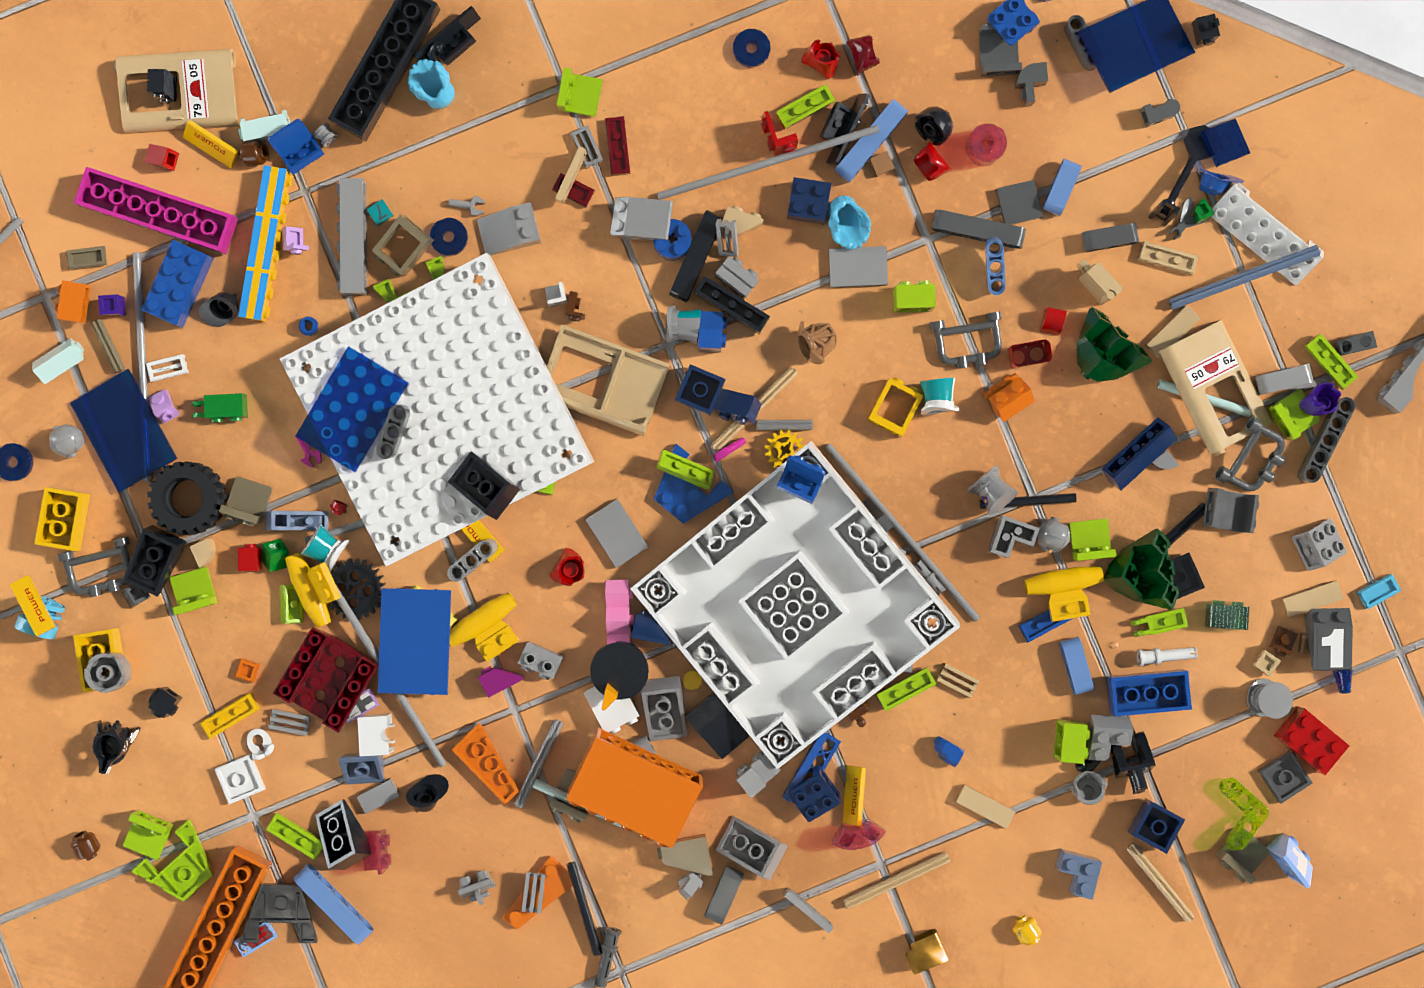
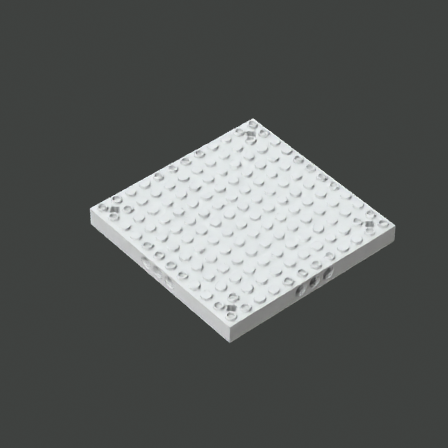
M488 253L280 358L385 566L488 516L448 483L449 479L471 451L520 488V491L510 504L595 462L501 275ZM476 276L484 278V280H481L482 284L475 283V280H477ZM305 364L311 365L310 371H305L304 367H307ZM394 405H406L410 409V417L398 452L393 458L381 459L377 455L376 448L389 410ZM401 408L396 410L397 418L401 419L404 416V411ZM394 426L389 429L392 437L397 435V429ZM385 445L383 447V453L385 455H390L391 448L388 445ZM565 448L567 451H572L570 459L568 457H563V453H565ZM399 537L400 541L393 543L392 539Z
M812 441L794 455L800 456L811 465L817 464L821 466L825 471L822 485L813 504L776 488L785 469V462L630 588L776 769L780 768L960 628V622ZM661 586L663 590L658 593L656 590ZM930 617L937 619L936 625L928 624ZM779 736H780V738H781L782 736L785 737L784 742H783V741H781V742L778 741Z

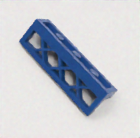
M826 732L814 740L784 791L783 799L793 802L788 795V791L801 784L806 773L813 771V761L816 756H823L824 763L821 767L825 770L841 743L840 740ZM827 738L835 742L831 750L823 751L822 746Z

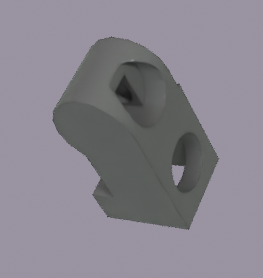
M1169 99L1163 105L1152 108L1151 104L1143 106L1139 111L1145 127L1147 128L1173 118L1180 111L1179 102L1175 99Z
M1373 331L1336 341L1340 356L1377 348Z

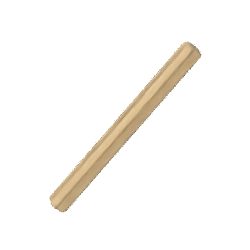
M790 367L758 398L762 404L760 410L797 375L794 368ZM734 421L711 444L712 449L718 452L745 425Z
M943 852L845 898L843 902L847 909L853 908L949 863L950 858L946 852Z

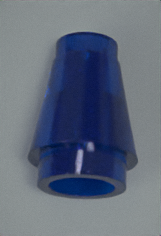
M1353 669L1333 670L1339 693L1347 694L1351 692Z

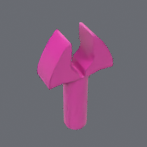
M298 434L296 439L305 453V457L301 459V462L315 468L310 459L311 456H314L318 464H321V450L313 451L303 434Z
M743 437L739 438L714 454L713 458L716 462L722 460L746 444V440Z

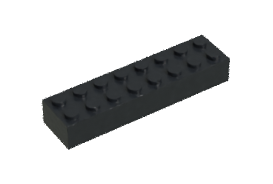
M432 0L394 1L328 117L334 125L365 142L367 141L412 62L414 53L418 51L440 12L436 2Z

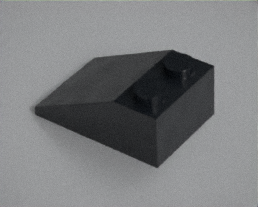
M472 451L448 481L449 484L482 512L495 520L500 517L520 491L519 487Z
M154 525L144 528L123 581L158 597L178 563L187 541Z
M714 691L685 715V718L721 759L726 757L750 736Z
M345 799L338 801L315 815L328 869L346 870L372 855L367 835Z

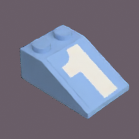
M1282 833L1269 843L1266 848L1288 878L1308 889L1311 885L1313 870L1309 862L1311 859L1304 851H1300L1297 847L1299 843L1292 835L1288 836Z

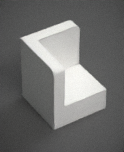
M558 282V285L545 287L547 305L549 307L568 303L563 282Z

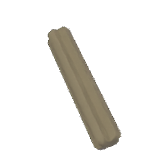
M100 319L93 321L91 325L114 372L119 373L125 370L124 364L103 321Z

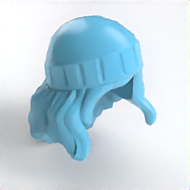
M423 59L419 60L417 64L412 65V69L409 70L407 84L409 85V91L418 100L426 101L434 109H444L453 102L455 97L454 87L449 82V73L440 62Z
M838 196L831 201L828 206V225L835 243L854 250L856 247H862V243H866L871 231V221L866 211L859 207L855 200L849 196Z

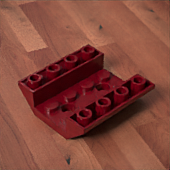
M312 627L273 694L288 703L294 702L322 719V724L339 733L377 670L378 665L366 654L336 636ZM337 657H342L345 661L344 666L341 668L335 664ZM318 690H322L325 693V698L322 701L316 698Z

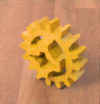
M780 430V435L778 436L776 433H773V440L767 439L770 445H765L764 447L769 450V452L765 453V456H770L767 462L771 463L773 461V468L781 466L783 459L788 458L789 455L793 456L796 454L792 446L794 442L798 447V451L805 446L800 444L803 440L802 438H796L797 433H794L792 436L790 435V430L786 434ZM780 438H789L784 443L777 441ZM790 443L788 449L790 454L786 453L780 458L782 453L780 447H785ZM772 447L777 450L778 456L776 459L773 456Z

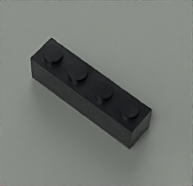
M706 276L703 277L694 291L695 296L760 335L770 318L763 311Z

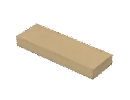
M581 146L578 147L555 197L556 201L561 204L565 203L587 155L586 149Z
M1142 241L1137 260L1194 275L1199 256Z
M1186 305L1145 346L1160 359L1159 351L1178 342L1201 318Z
M1335 580L1282 598L1281 600L1287 617H1292L1344 598L1339 583Z
M963 785L955 800L958 804L1006 829L1016 813L1014 810L966 785Z

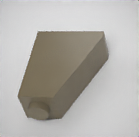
M706 834L679 838L676 840L673 848L668 846L667 848L662 846L657 848L658 857L663 859L664 865L707 876L713 875Z

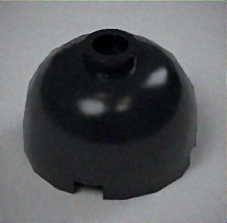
M932 106L920 112L915 118L917 119L915 127L919 135L925 141L927 139L932 141L934 146L942 145L951 136L953 121L948 111Z

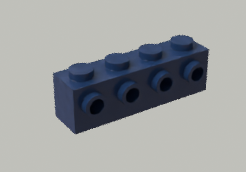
M1157 417L1102 468L1108 481L1122 491L1177 440L1171 426Z

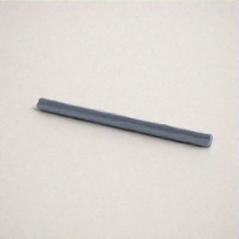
M1317 245L1311 246L1169 299V304L1172 309H1176L1320 256V249Z

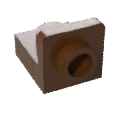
M570 291L565 314L569 316V320L580 322V319L585 320V314L575 312V309L579 310L581 298H578V293Z
M1278 626L1269 647L1275 649L1274 653L1279 656H1292L1294 652L1291 649L1298 634Z

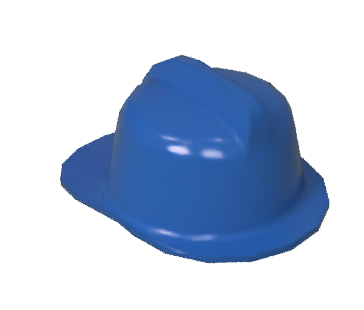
M1199 168L1203 172L1199 189L1210 195L1224 193L1232 182H1244V180L1234 176L1213 173Z

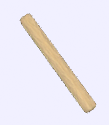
M1134 843L1127 847L1129 854L1184 921L1188 923L1193 920V913Z

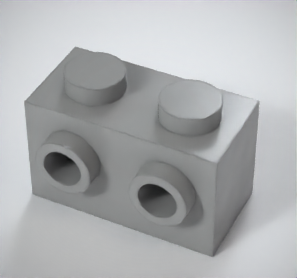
M528 641L518 664L522 665L521 669L528 672L534 670L539 673V677L549 680L550 678H555L564 656Z

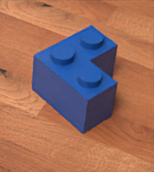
M701 311L698 351L721 352V349L725 348L726 334H722V330L727 327V317H723V312Z

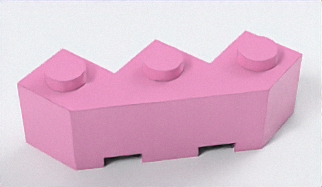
M606 580L607 644L623 641L634 645V642H631V626H634V615H630V599H633V592L630 589L632 587H629V580Z

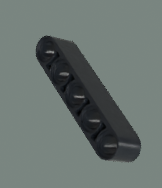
M708 210L705 211L671 288L670 296L683 302H688L717 236L716 221L721 219L722 222L724 217Z

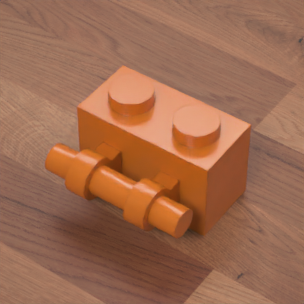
M62 280V284L58 287L60 298L59 303L55 307L56 319L86 323L91 285Z
M1016 373L1002 378L1003 381L995 386H990L988 391L983 393L985 399H989L992 410L1002 422H1005L1035 402L1031 388Z

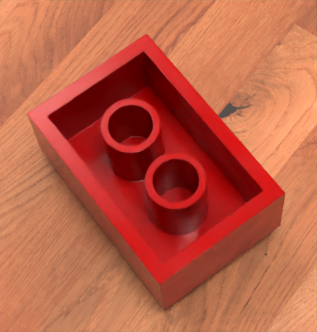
M1298 706L1273 735L1317 773L1326 775L1349 748L1345 741L1308 710Z

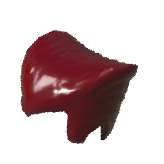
M870 35L849 39L846 42L854 59L857 76L880 63L879 58L875 56L873 37Z

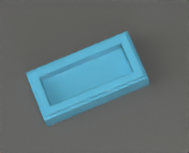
M1388 574L1356 593L1365 609H1370L1400 592L1401 589L1394 576Z

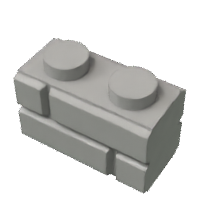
M729 256L717 270L715 277L745 300L758 284V274L750 268L747 271L742 267L743 263L738 258L734 257L732 259Z

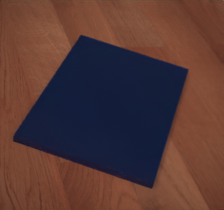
M1145 0L1078 32L1109 93L1195 53L1169 0Z
M348 346L295 437L356 473L383 428L389 410L397 404L409 382L364 356L363 353H359Z
M129 369L115 375L70 403L118 493L178 459Z

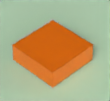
M241 658L235 677L254 683L260 664Z

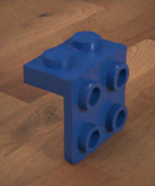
M1006 0L987 17V21L1010 46L1014 45L1028 32L1031 33L1040 23L1037 15L1026 6L1024 0Z
M300 119L294 120L268 137L269 143L283 159L292 175L324 155L318 142Z
M789 455L776 488L813 504L822 485L825 471L817 464L811 465L805 462L800 456Z

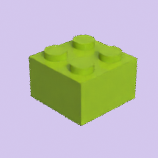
M909 281L899 282V285H896L892 290L893 313L931 312L936 307L935 284H930V281H919L918 284L912 285Z
M1057 719L1054 758L1060 762L1084 764L1085 759L1088 758V748H1086V740H1089L1090 737L1088 725L1081 721Z

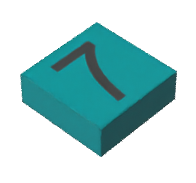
M383 199L367 209L377 226H380L394 216Z

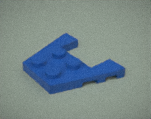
M678 444L674 446L672 453L685 459L690 455ZM664 472L654 500L684 524L734 491L720 480L710 494L707 495L696 485Z

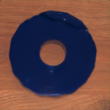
M746 29L740 32L733 43V54L736 61L748 68L764 64L771 51L768 37L757 29ZM747 45H756V52H748L746 49Z
M444 218L437 221L431 228L430 237L434 239L432 246L441 255L455 256L461 253L467 246L468 232L463 223L457 219ZM447 232L454 234V239L451 242L444 240V235Z
M17 443L3 445L0 448V477L8 481H20L26 478L32 471L34 464L33 456L29 449ZM15 457L17 465L12 468L9 465V460Z

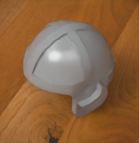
M67 424L53 427V431L49 436L50 449L63 458L71 459L77 456L76 452L84 445L82 431L75 426Z
M1055 517L1046 519L1039 527L1037 545L1041 546L1040 549L1045 551L1049 549L1054 551L1063 549L1071 539L1068 526L1058 522L1059 519Z
M1085 771L1074 778L1071 791H1073L1074 796L1081 803L1094 805L1103 799L1107 782L1104 776L1101 777L1098 773Z

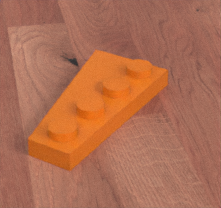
M479 722L452 751L506 805L520 790Z

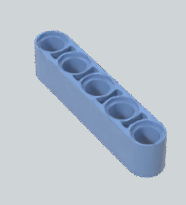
M893 99L870 126L878 125L879 133L860 138L834 171L850 183L909 111Z
M306 864L294 876L295 883L353 942L360 945L374 931L371 924L311 864Z

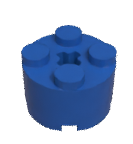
M671 219L668 239L674 236L677 241L670 244L669 240H653L655 250L662 258L676 261L687 254L692 238L691 232L685 223L680 220Z

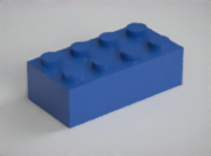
M172 240L141 310L183 328L214 258Z
M1177 669L1106 676L1109 713L1114 717L1192 710L1187 670Z

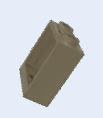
M399 215L372 251L376 254L375 258L383 264L386 262L395 275H407L434 239L407 216ZM400 226L421 242L402 267L382 251Z

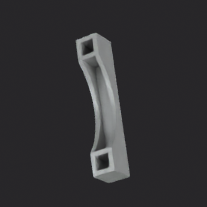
M1420 340L1415 345L1413 354L1408 355L1403 360L1401 369L1396 370L1390 377V383L1384 385L1378 392L1380 395L1376 400L1393 414L1401 413L1413 398L1415 376L1424 360V340Z

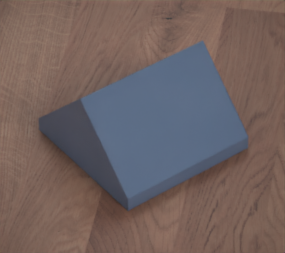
M345 754L339 758L346 785L384 782L383 755L360 756L359 754Z

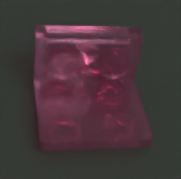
M386 829L364 831L372 855L364 859V871L378 870V875H381L391 865V854H388L387 846H390V836L386 834Z

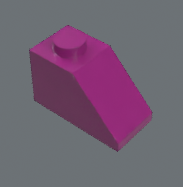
M491 666L482 670V675L478 677L488 698L524 679L522 674L499 667L492 669Z

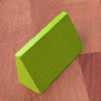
M280 585V622L283 624L304 623L303 606L294 586Z

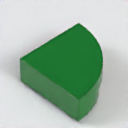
M1205 198L1194 209L1196 224L1214 215Z

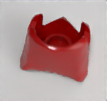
M817 39L802 56L801 62L817 70L826 79H830L837 69L840 52L837 51L836 54L832 42L820 44L821 40Z
M931 142L917 153L913 160L928 181L952 171Z
M565 548L549 577L562 585L572 586V584L584 578V561L577 552L571 548Z

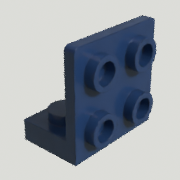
M820 764L813 767V776L788 791L789 797L807 822L813 821L841 804L839 791Z

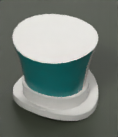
M955 378L920 381L926 401L925 406L921 409V415L959 411V407L954 406L953 401Z
M320 524L300 555L311 557L322 563L325 562L331 572L349 540L342 542L335 539Z

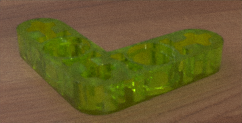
M1225 778L1220 782V791L1245 813L1226 839L1229 849L1239 851L1247 846L1267 819L1269 811L1266 805L1235 778ZM1227 783H1232L1231 788L1233 790H1227ZM1242 794H1245L1248 797V802L1246 805H1243L1240 802V796ZM1255 809H1261V816L1256 815L1257 811ZM1246 821L1252 826L1250 832H1246L1243 828ZM1234 838H1239V839H1238L1239 845H1234V844H1235V840H1233Z

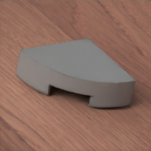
M1167 450L1152 462L1155 467L1161 469H1172L1179 465Z

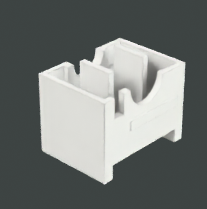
M392 713L366 714L357 718L360 756L389 755L394 751V747H389V744L394 743L395 740L388 739L385 735L386 728L395 726L392 724Z

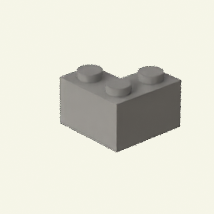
M1003 515L999 516L987 552L1003 558H1009L1015 541L1034 547L1040 528Z
M1091 714L1089 722L1090 737L1089 740H1086L1089 760L1108 761L1111 745L1131 746L1134 729L1130 717Z
M760 751L751 758L753 761L749 765L743 764L737 769L736 781L750 798L766 787V783L780 772V768L776 769L768 757Z

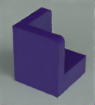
M118 294L98 296L99 315L126 316L125 297Z

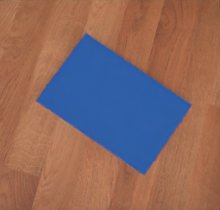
M382 588L378 693L448 695L451 590Z

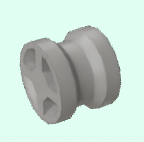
M328 123L321 125L314 132V136L321 140L323 147H328L338 138V134L331 130V126Z

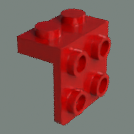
M765 111L763 118H761V126L764 134L768 133L767 144L770 152L773 151L774 155L777 156L797 149L798 138L796 133L777 139L769 112Z

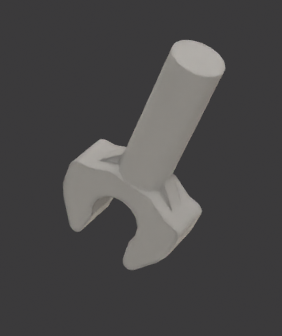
M474 196L471 201L449 200L450 207L469 209L472 216L477 217L484 214L482 210L475 209L476 204H485V201L478 196Z

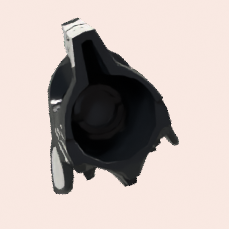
M99 720L92 745L93 752L98 759L99 773L109 775L112 766L124 759L141 727L133 729L130 733L128 727L123 730L120 721L116 720L112 727L109 724L105 725L103 729L102 721Z

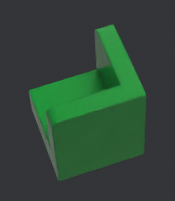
M281 539L263 543L261 561L269 572L287 568L285 558L288 557L289 550Z

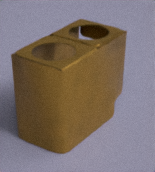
M931 929L915 936V942L910 945L911 951L905 954L914 975L948 961L936 929Z

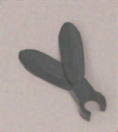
M1192 198L1186 199L1183 203L1179 223L1168 232V234L1173 233V230L1177 232L1174 240L1180 238L1186 228L1202 224L1206 221L1204 220L1196 224L1194 215L1191 216L1194 205Z

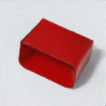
M1046 339L1015 344L1008 349L1011 368L1028 366V363L1029 365L1049 362L1053 357L1051 344ZM1035 347L1043 351V357L1039 361H1035L1030 357V351ZM1021 351L1024 354L1025 359L1021 364L1014 363L1013 352Z

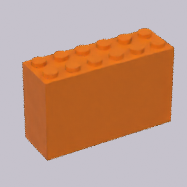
M598 727L568 787L566 800L575 807L581 806L592 815L598 814L603 816L607 822H616L622 825L621 827L631 832L633 830L638 832L644 839L649 840L651 838L664 848H667V846L673 848L703 788L702 775Z

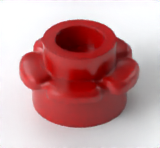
M333 500L332 504H329L332 513L342 516V513H347V504L338 500Z

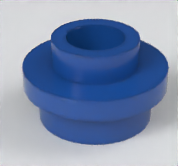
M304 317L299 322V330L304 335H314L318 330V322L313 317ZM308 323L312 324V328L310 330L306 329V325Z

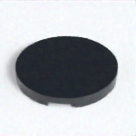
M616 641L601 647L594 655L590 667L591 679L596 689L604 695L607 683L610 684L618 692L617 700L628 699L638 694L645 686L649 673V666L643 652L635 645L623 641Z

